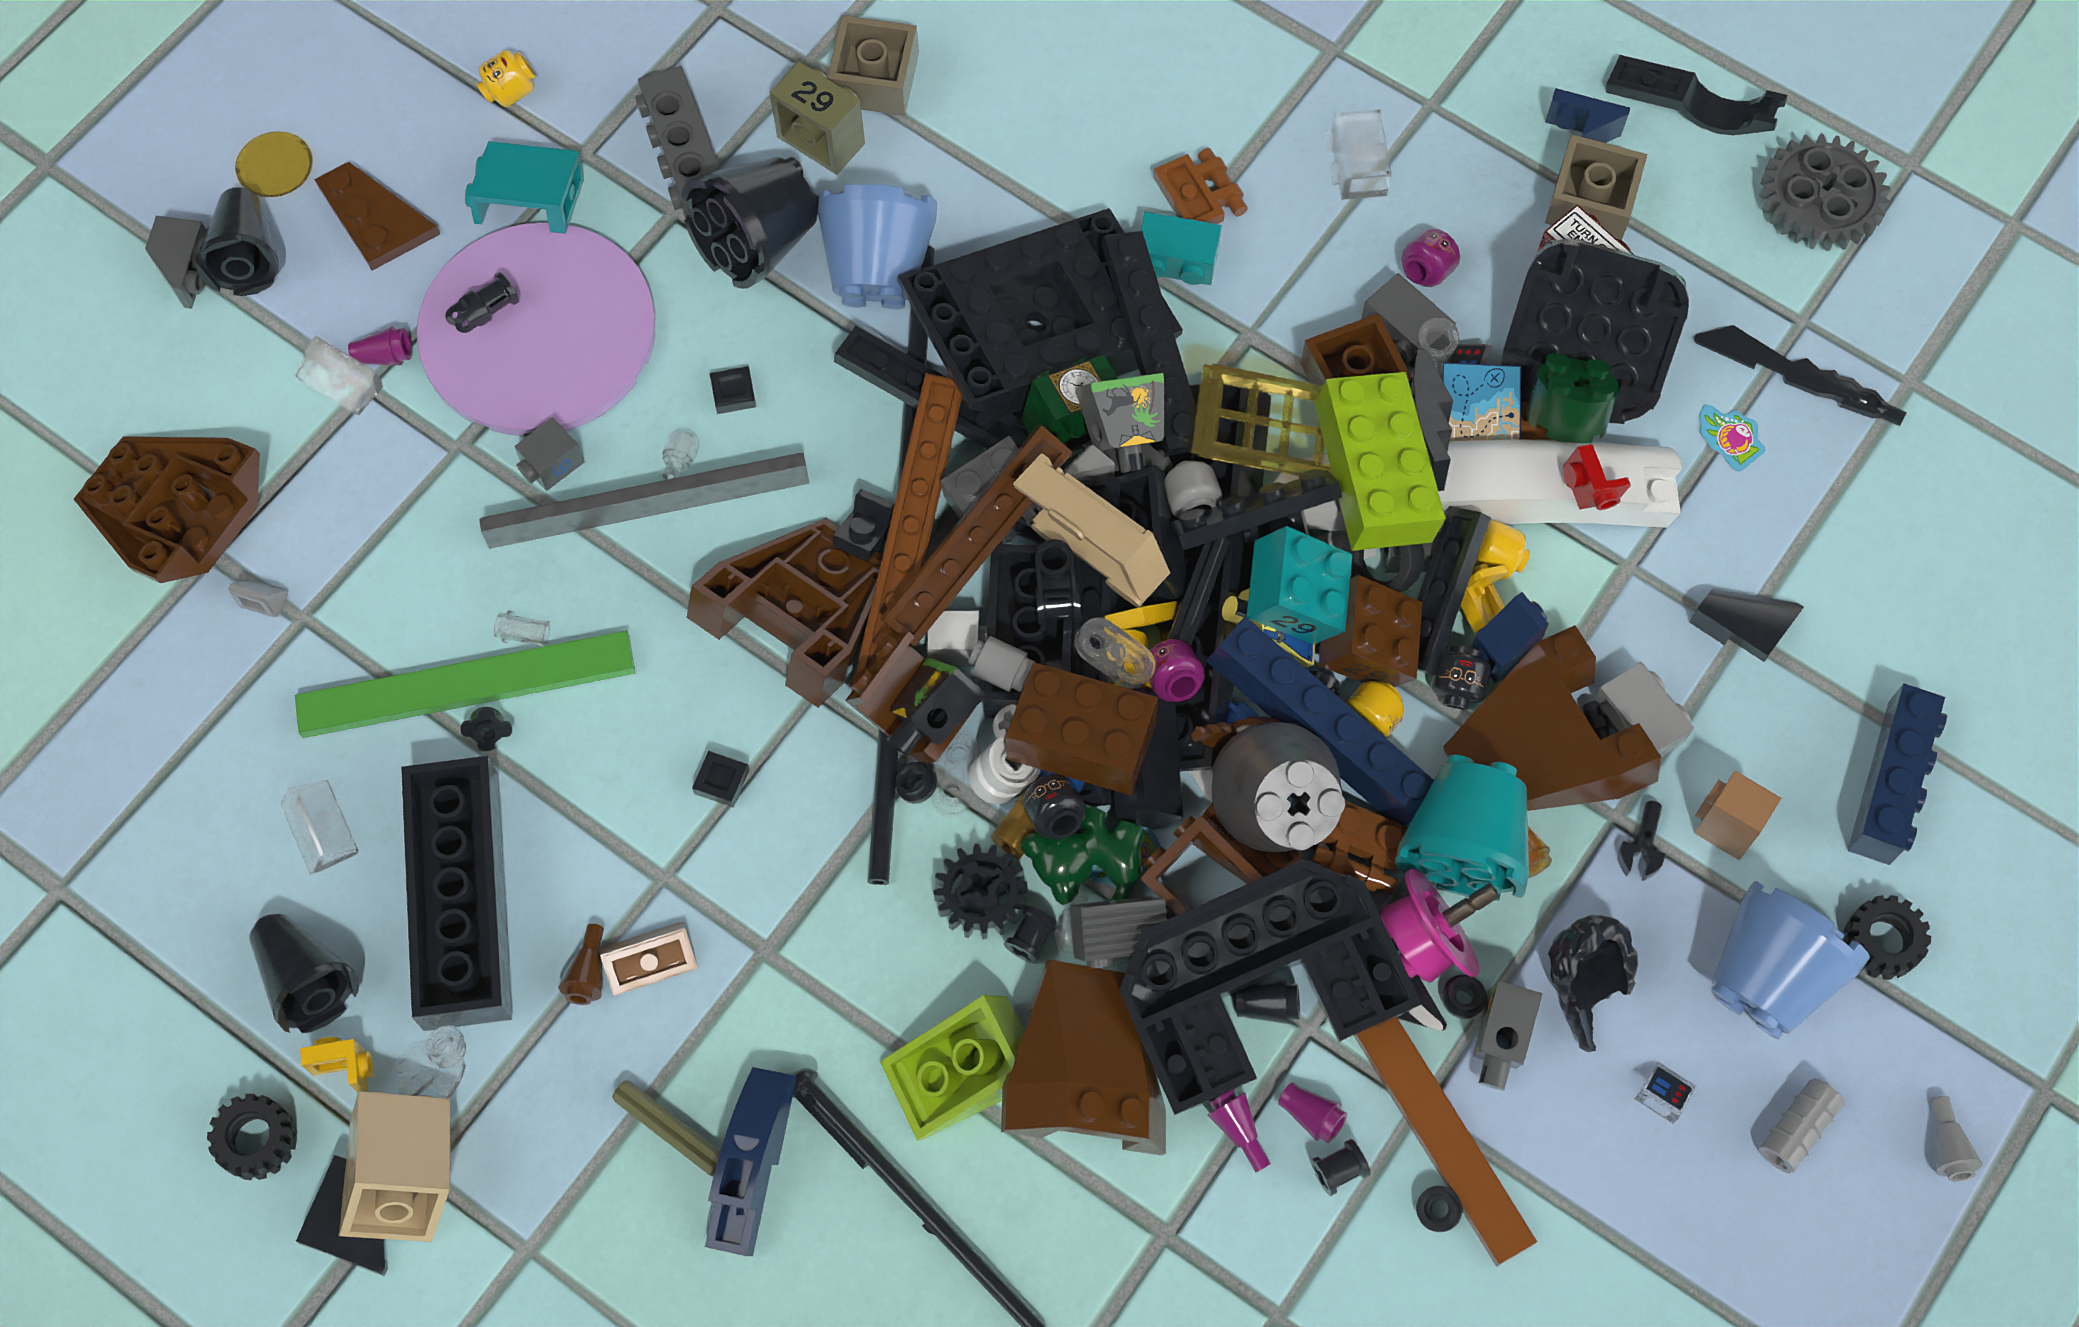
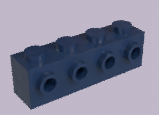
M1903 683L1888 702L1848 847L1849 852L1890 865L1903 851L1909 852L1912 848L1917 834V827L1912 826L1914 814L1920 813L1927 797V789L1922 788L1924 776L1930 775L1937 759V751L1932 750L1935 737L1939 738L1947 721V714L1942 713L1945 701L1944 696Z

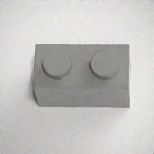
M1639 662L1603 685L1594 701H1598L1602 714L1608 716L1610 724L1616 733L1640 723L1661 755V758L1685 743L1694 729L1691 724V718L1685 708L1673 702L1665 692L1661 678L1655 672L1648 671L1642 662Z

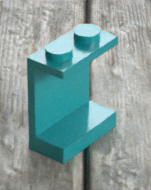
M488 141L483 156L477 158L475 166L476 175L473 183H469L466 187L465 204L471 208L474 224L481 225L489 204L545 209L550 232L565 234L584 182L580 153L575 150Z

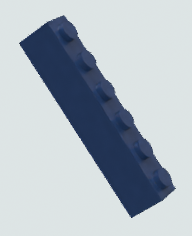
M1245 616L1209 656L1206 662L1271 718H1275L1283 723L1301 726L1320 738L1332 752L1339 768L1340 778L1383 816L1404 826L1411 822L1434 779Z

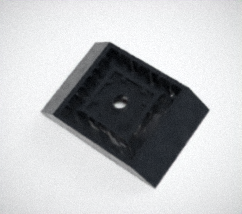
M1110 208L898 277L901 289L968 409L997 418L1024 410L1032 381L1036 377L1047 371L1055 373L1066 369L1083 358L1090 360L1104 355L1117 377L1139 369L1101 245L1105 235L1124 233ZM1163 297L1174 336L1177 339L1182 335L1183 329ZM1037 321L1045 327V330L1036 332L1029 329L1025 323Z

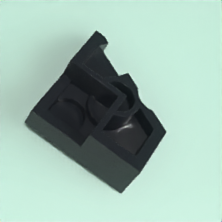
M1713 588L1698 606L1689 623L1721 644L1725 645L1728 640H1731L1765 662L1804 606L1795 602Z
M334 1155L296 1242L342 1259L351 1265L385 1276L388 1262L384 1259V1239L339 1236L346 1159Z

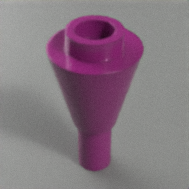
M1232 1090L1210 1102L1214 1111L1207 1114V1116L1238 1148H1242L1255 1173L1270 1165L1268 1157L1257 1140L1258 1135L1246 1092L1237 1096L1235 1091Z

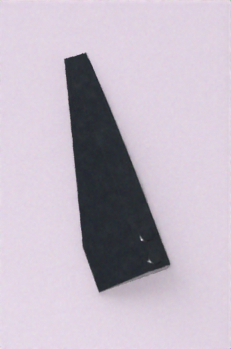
M1249 376L1190 385L1208 444L1204 451L1169 456L1173 467L1183 461H1199L1211 466L1222 491V500L1231 496L1246 497L1258 493L1259 489L1263 487L1271 396ZM1161 441L1149 444L1156 451L1159 449L1163 450ZM1243 531L1226 536L1230 543L1191 648L1204 667L1205 678L1203 684L1191 698L1175 702L1180 772L1212 770L1219 754L1216 748L1213 749L1208 745H1204L1201 741L1194 742L1191 734L1196 726L1227 722L1228 705L1232 699L1234 685L1206 660L1237 626L1236 623L1224 620L1222 616V608L1225 601L1230 596L1239 597L1242 591L1250 588L1254 547L1253 545H1247ZM1202 544L1184 550L1187 584ZM1182 598L1172 600L1169 602L1178 601V606H1180ZM1174 619L1155 623V627L1160 630L1161 642L1167 640Z

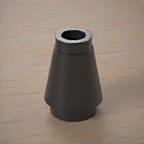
M1287 980L1237 991V1017L1289 1024V1020H1300L1298 984H1288Z

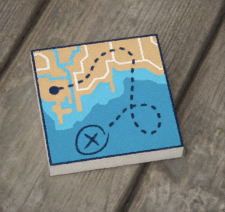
M1444 362L1438 365V373L1453 399L1449 425L1452 428L1450 441L1521 440V366Z

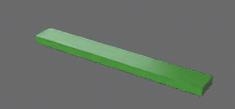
M622 631L296 694L294 696L298 733L302 738L636 674L628 631Z

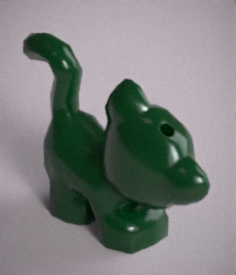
M1085 804L1086 816L1079 827V830H1081L1079 833H1074L1064 839H1047L1040 836L1037 832L1025 835L1020 841L1021 850L1028 858L1032 859V865L1042 882L1051 888L1055 900L1061 905H1066L1077 897L1080 885L1086 882L1092 872L1093 865L1101 868L1116 886L1110 901L1131 898L1134 886L1141 876L1142 860L1140 849L1145 829L1133 823L1119 820L1113 831L1108 830L1104 825L1106 813L1099 808Z

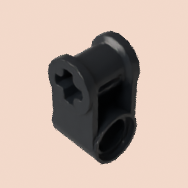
M1047 540L1039 545L1035 555V598L1038 625L1045 624L1046 620L1072 618L1074 622H1080V598L1078 583H1076L1072 549L1061 540ZM1054 559L1063 562L1064 566L1058 570H1050L1044 566V563Z

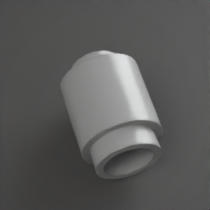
M990 636L986 643L980 640L977 642L969 659V664L975 666L973 670L974 676L1008 692L1014 689L1022 693L1031 666L1036 661L1027 658L1028 653Z

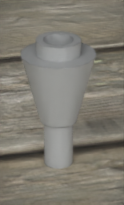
M1948 1096L1935 1097L1931 1100L1938 1125L1936 1128V1173L1940 1176H1946L1952 1182L1971 1179L1976 1175L1975 1171L1981 1168L1983 1163L1961 1126L1956 1122L1950 1098Z

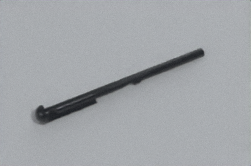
M801 1068L792 1074L797 1076L793 1098H796L854 1161L862 1169L869 1165L887 1186L924 1222L921 1226L928 1233L935 1235L1021 1327H1046L814 1082L818 1073L810 1068Z

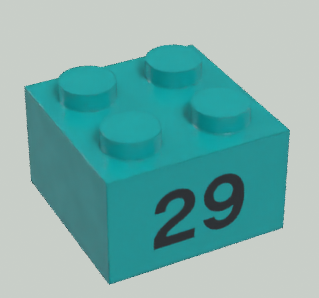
M1288 526L1256 540L1247 618L1310 644L1318 643L1345 632L1353 554Z

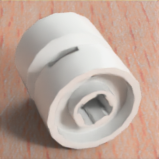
M1003 735L975 758L970 766L969 780L972 789L978 797L985 802L997 805L1007 803L1032 784L1038 777L1040 769L1007 760L1006 735Z

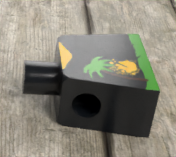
M928 657L891 706L890 712L902 723L887 741L905 756L909 755L921 739L938 746L985 698L986 694L957 667Z

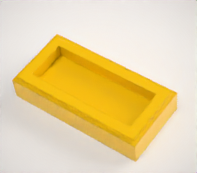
M1178 601L1106 615L1104 617L1107 630L1114 632L1175 619L1179 606Z

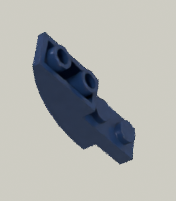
M752 1067L730 1119L708 1197V1201L714 1202L705 1247L742 1256H753L772 1165H779L797 1079L796 1075Z

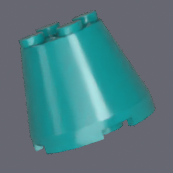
M1448 756L1447 764L1440 768L1399 843L1395 858L1397 868L1404 874L1409 869H1415L1423 874L1426 879L1437 883L1436 889L1469 897L1470 894L1490 882L1499 896L1504 892H1513V896L1523 897L1529 879L1527 787L1524 782L1516 777L1517 769L1512 765L1502 762H1493L1490 767L1476 764L1472 759L1465 756Z

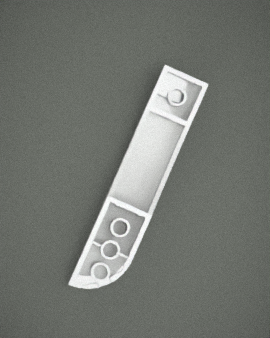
M1556 440L1450 441L1447 453L1451 461L1445 490L1438 491L1445 518L1449 507L1452 506L1482 512L1491 517V520H1496L1503 524L1595 523L1668 528L1681 514L1676 476L1682 470V465L1678 453L1671 447L1602 442L1570 443ZM1593 444L1607 481L1625 477L1629 478L1631 486L1620 498L1619 504L1606 510H1597L1596 507L1579 510L1572 489L1566 485L1563 475L1564 463L1578 446ZM1315 455L1292 464L1277 477L1275 482L1285 484L1297 480L1302 473L1313 469H1327L1332 474L1328 455ZM1339 499L1304 510L1308 529L1347 531Z

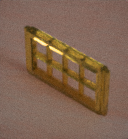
M1203 364L1191 453L1198 454L1199 457L1300 476L1302 473L1313 469H1327L1332 474L1330 464L1323 463L1325 444L1319 420L1317 427L1291 422L1294 398L1316 402L1323 386L1218 364H1212V366ZM1224 384L1250 389L1247 413L1221 408ZM1259 391L1285 396L1282 420L1256 415ZM1220 417L1246 422L1243 447L1217 442ZM1255 424L1281 429L1278 454L1252 449ZM1290 431L1316 436L1313 461L1288 456Z

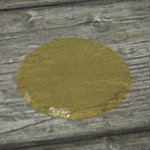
M269 132L253 138L242 148L236 160L235 171L240 184L254 192L257 196L279 197L293 192L306 181L312 169L313 158L308 145L300 137L288 132Z

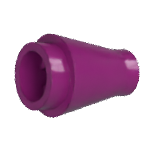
M391 326L358 341L350 342L348 353L351 362L355 366L361 364L400 366L405 360L411 359L412 346L409 335L404 328L396 329L394 326Z
M1293 1082L1284 1089L1278 1100V1105L1284 1108L1315 1141L1322 1139L1326 1143H1330L1340 1132L1348 1115L1340 1109L1341 1103L1303 1089Z

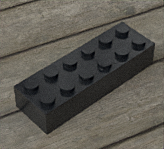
M488 756L402 766L412 1018L423 1031L512 1020L498 773Z

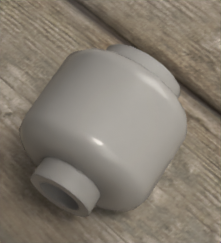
M1183 461L1169 471L1164 479L1169 507L1173 515L1178 519L1186 511L1193 509L1207 510L1219 506V503L1222 501L1223 495L1212 467L1204 462Z

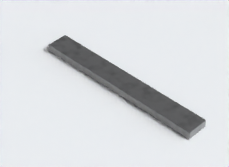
M796 453L481 517L479 522L481 533L488 548L492 549L810 483L804 453Z

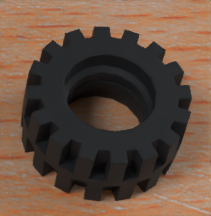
M1883 895L1876 896L1873 900L1863 903L1852 914L1845 925L1843 932L1847 934L1843 941L1848 946L1852 940L1858 942L1870 956L1863 969L1869 970L1868 976L1876 978L1882 975L1883 980H1891L1895 976L1897 978L1902 977L1914 969L1929 951L1927 947L1931 944L1932 936L1927 935L1926 932L1930 929L1928 921L1921 922L1920 918L1924 915L1920 909L1916 911L1911 910L1910 907L1913 903L1907 899L1899 903L1898 896L1890 895L1887 899H1884ZM1876 922H1885L1896 928L1903 938L1902 950L1898 953H1889L1880 949L1871 937V925Z
M245 1094L244 1099L238 1096L230 1099L232 1105L227 1107L223 1104L218 1109L221 1113L219 1118L212 1117L209 1123L213 1127V1131L207 1132V1140L211 1143L208 1149L215 1158L214 1161L230 1174L244 1180L251 1181L254 1177L262 1180L267 1178L266 1174L269 1172L275 1175L281 1170L279 1165L282 1162L287 1164L292 1158L288 1155L290 1149L295 1150L297 1142L293 1139V1136L297 1135V1130L292 1124V1117L280 1104L264 1095L258 1097L255 1094ZM260 1119L265 1121L270 1129L266 1144L258 1152L251 1155L239 1153L235 1146L239 1130L252 1120Z

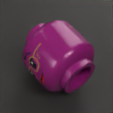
M1430 228L1421 232L1405 247L1402 252L1401 261L1404 273L1409 280L1423 287H1434L1441 284L1454 272L1460 263L1461 256L1457 243L1448 233L1440 229Z
M1170 639L1160 642L1148 652L1143 663L1146 678L1152 689L1160 699L1167 702H1180L1191 698L1201 688L1205 678L1204 667L1191 646L1182 640Z

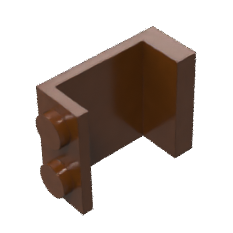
M909 631L893 636L889 634L879 643L874 651L877 658L869 669L867 667L863 668L850 683V688L853 691L845 700L888 737L902 723L890 712L891 706L926 660L909 645L915 637ZM971 713L943 743L937 746L921 739L909 755L918 762H937Z

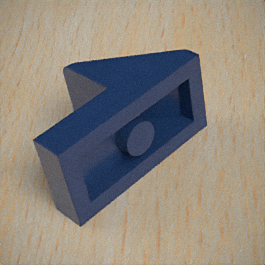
M1555 88L1545 123L1556 125L1565 130L1582 132L1581 137L1607 143L1622 135L1630 107Z

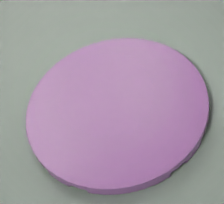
M529 223L504 228L490 233L462 249L451 258L432 281L421 304L417 321V347L420 360L430 383L441 399L453 411L470 422L474 421L487 426L494 432L525 436V433L534 432L552 417L567 431L582 426L612 409L635 386L637 377L645 364L649 362L656 336L655 308L650 289L634 261L616 244L595 232L568 225L565 234L550 232L548 223ZM501 272L516 291L519 297L517 304L513 305L510 303L491 315L492 320L483 326H477L467 333L459 332L455 325H451L446 321V311L456 304L464 294L470 290L478 291L494 280V274ZM457 312L452 314L453 319L457 317ZM467 320L462 322L463 327L468 325Z

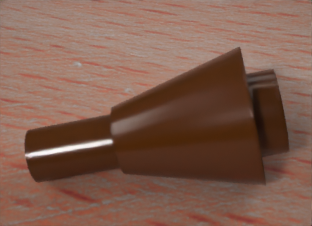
M598 924L587 925L582 948L577 952L558 986L559 991L565 995V999L573 1004L589 1005L591 1001H596L602 997L599 948L604 928Z

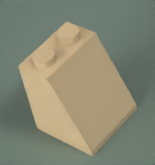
M358 1091L350 1119L339 1236L432 1242L450 1190V1099L434 1098L429 1095L410 1096L388 1094L382 1091Z

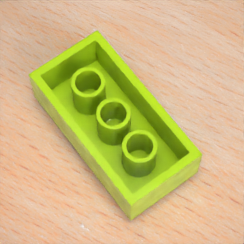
M1406 372L1326 379L1316 400L1315 408L1332 475L1340 485L1342 498H1339V503L1351 550L1432 543L1446 518Z

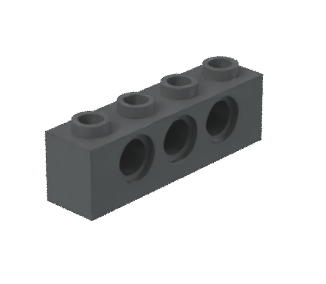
M678 66L638 78L641 94L636 95L635 99L641 117L649 116L651 125L646 126L652 148L660 147L662 155L657 157L663 179L671 177L673 186L668 188L674 210L682 208L685 219L690 217L687 201L681 197L684 186L702 174L720 169L683 68Z

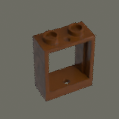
M1200 815L1197 819L1193 816L1188 817L1174 832L1178 839L1167 850L1160 847L1144 863L1148 870L1140 879L1159 898L1165 899L1166 905L1176 915L1186 912L1191 908L1160 877L1202 833L1252 882L1268 875L1207 815Z

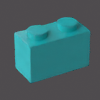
M1144 212L1140 231H1143L1156 277L1182 280L1190 285L1212 284L1220 246L1222 225Z

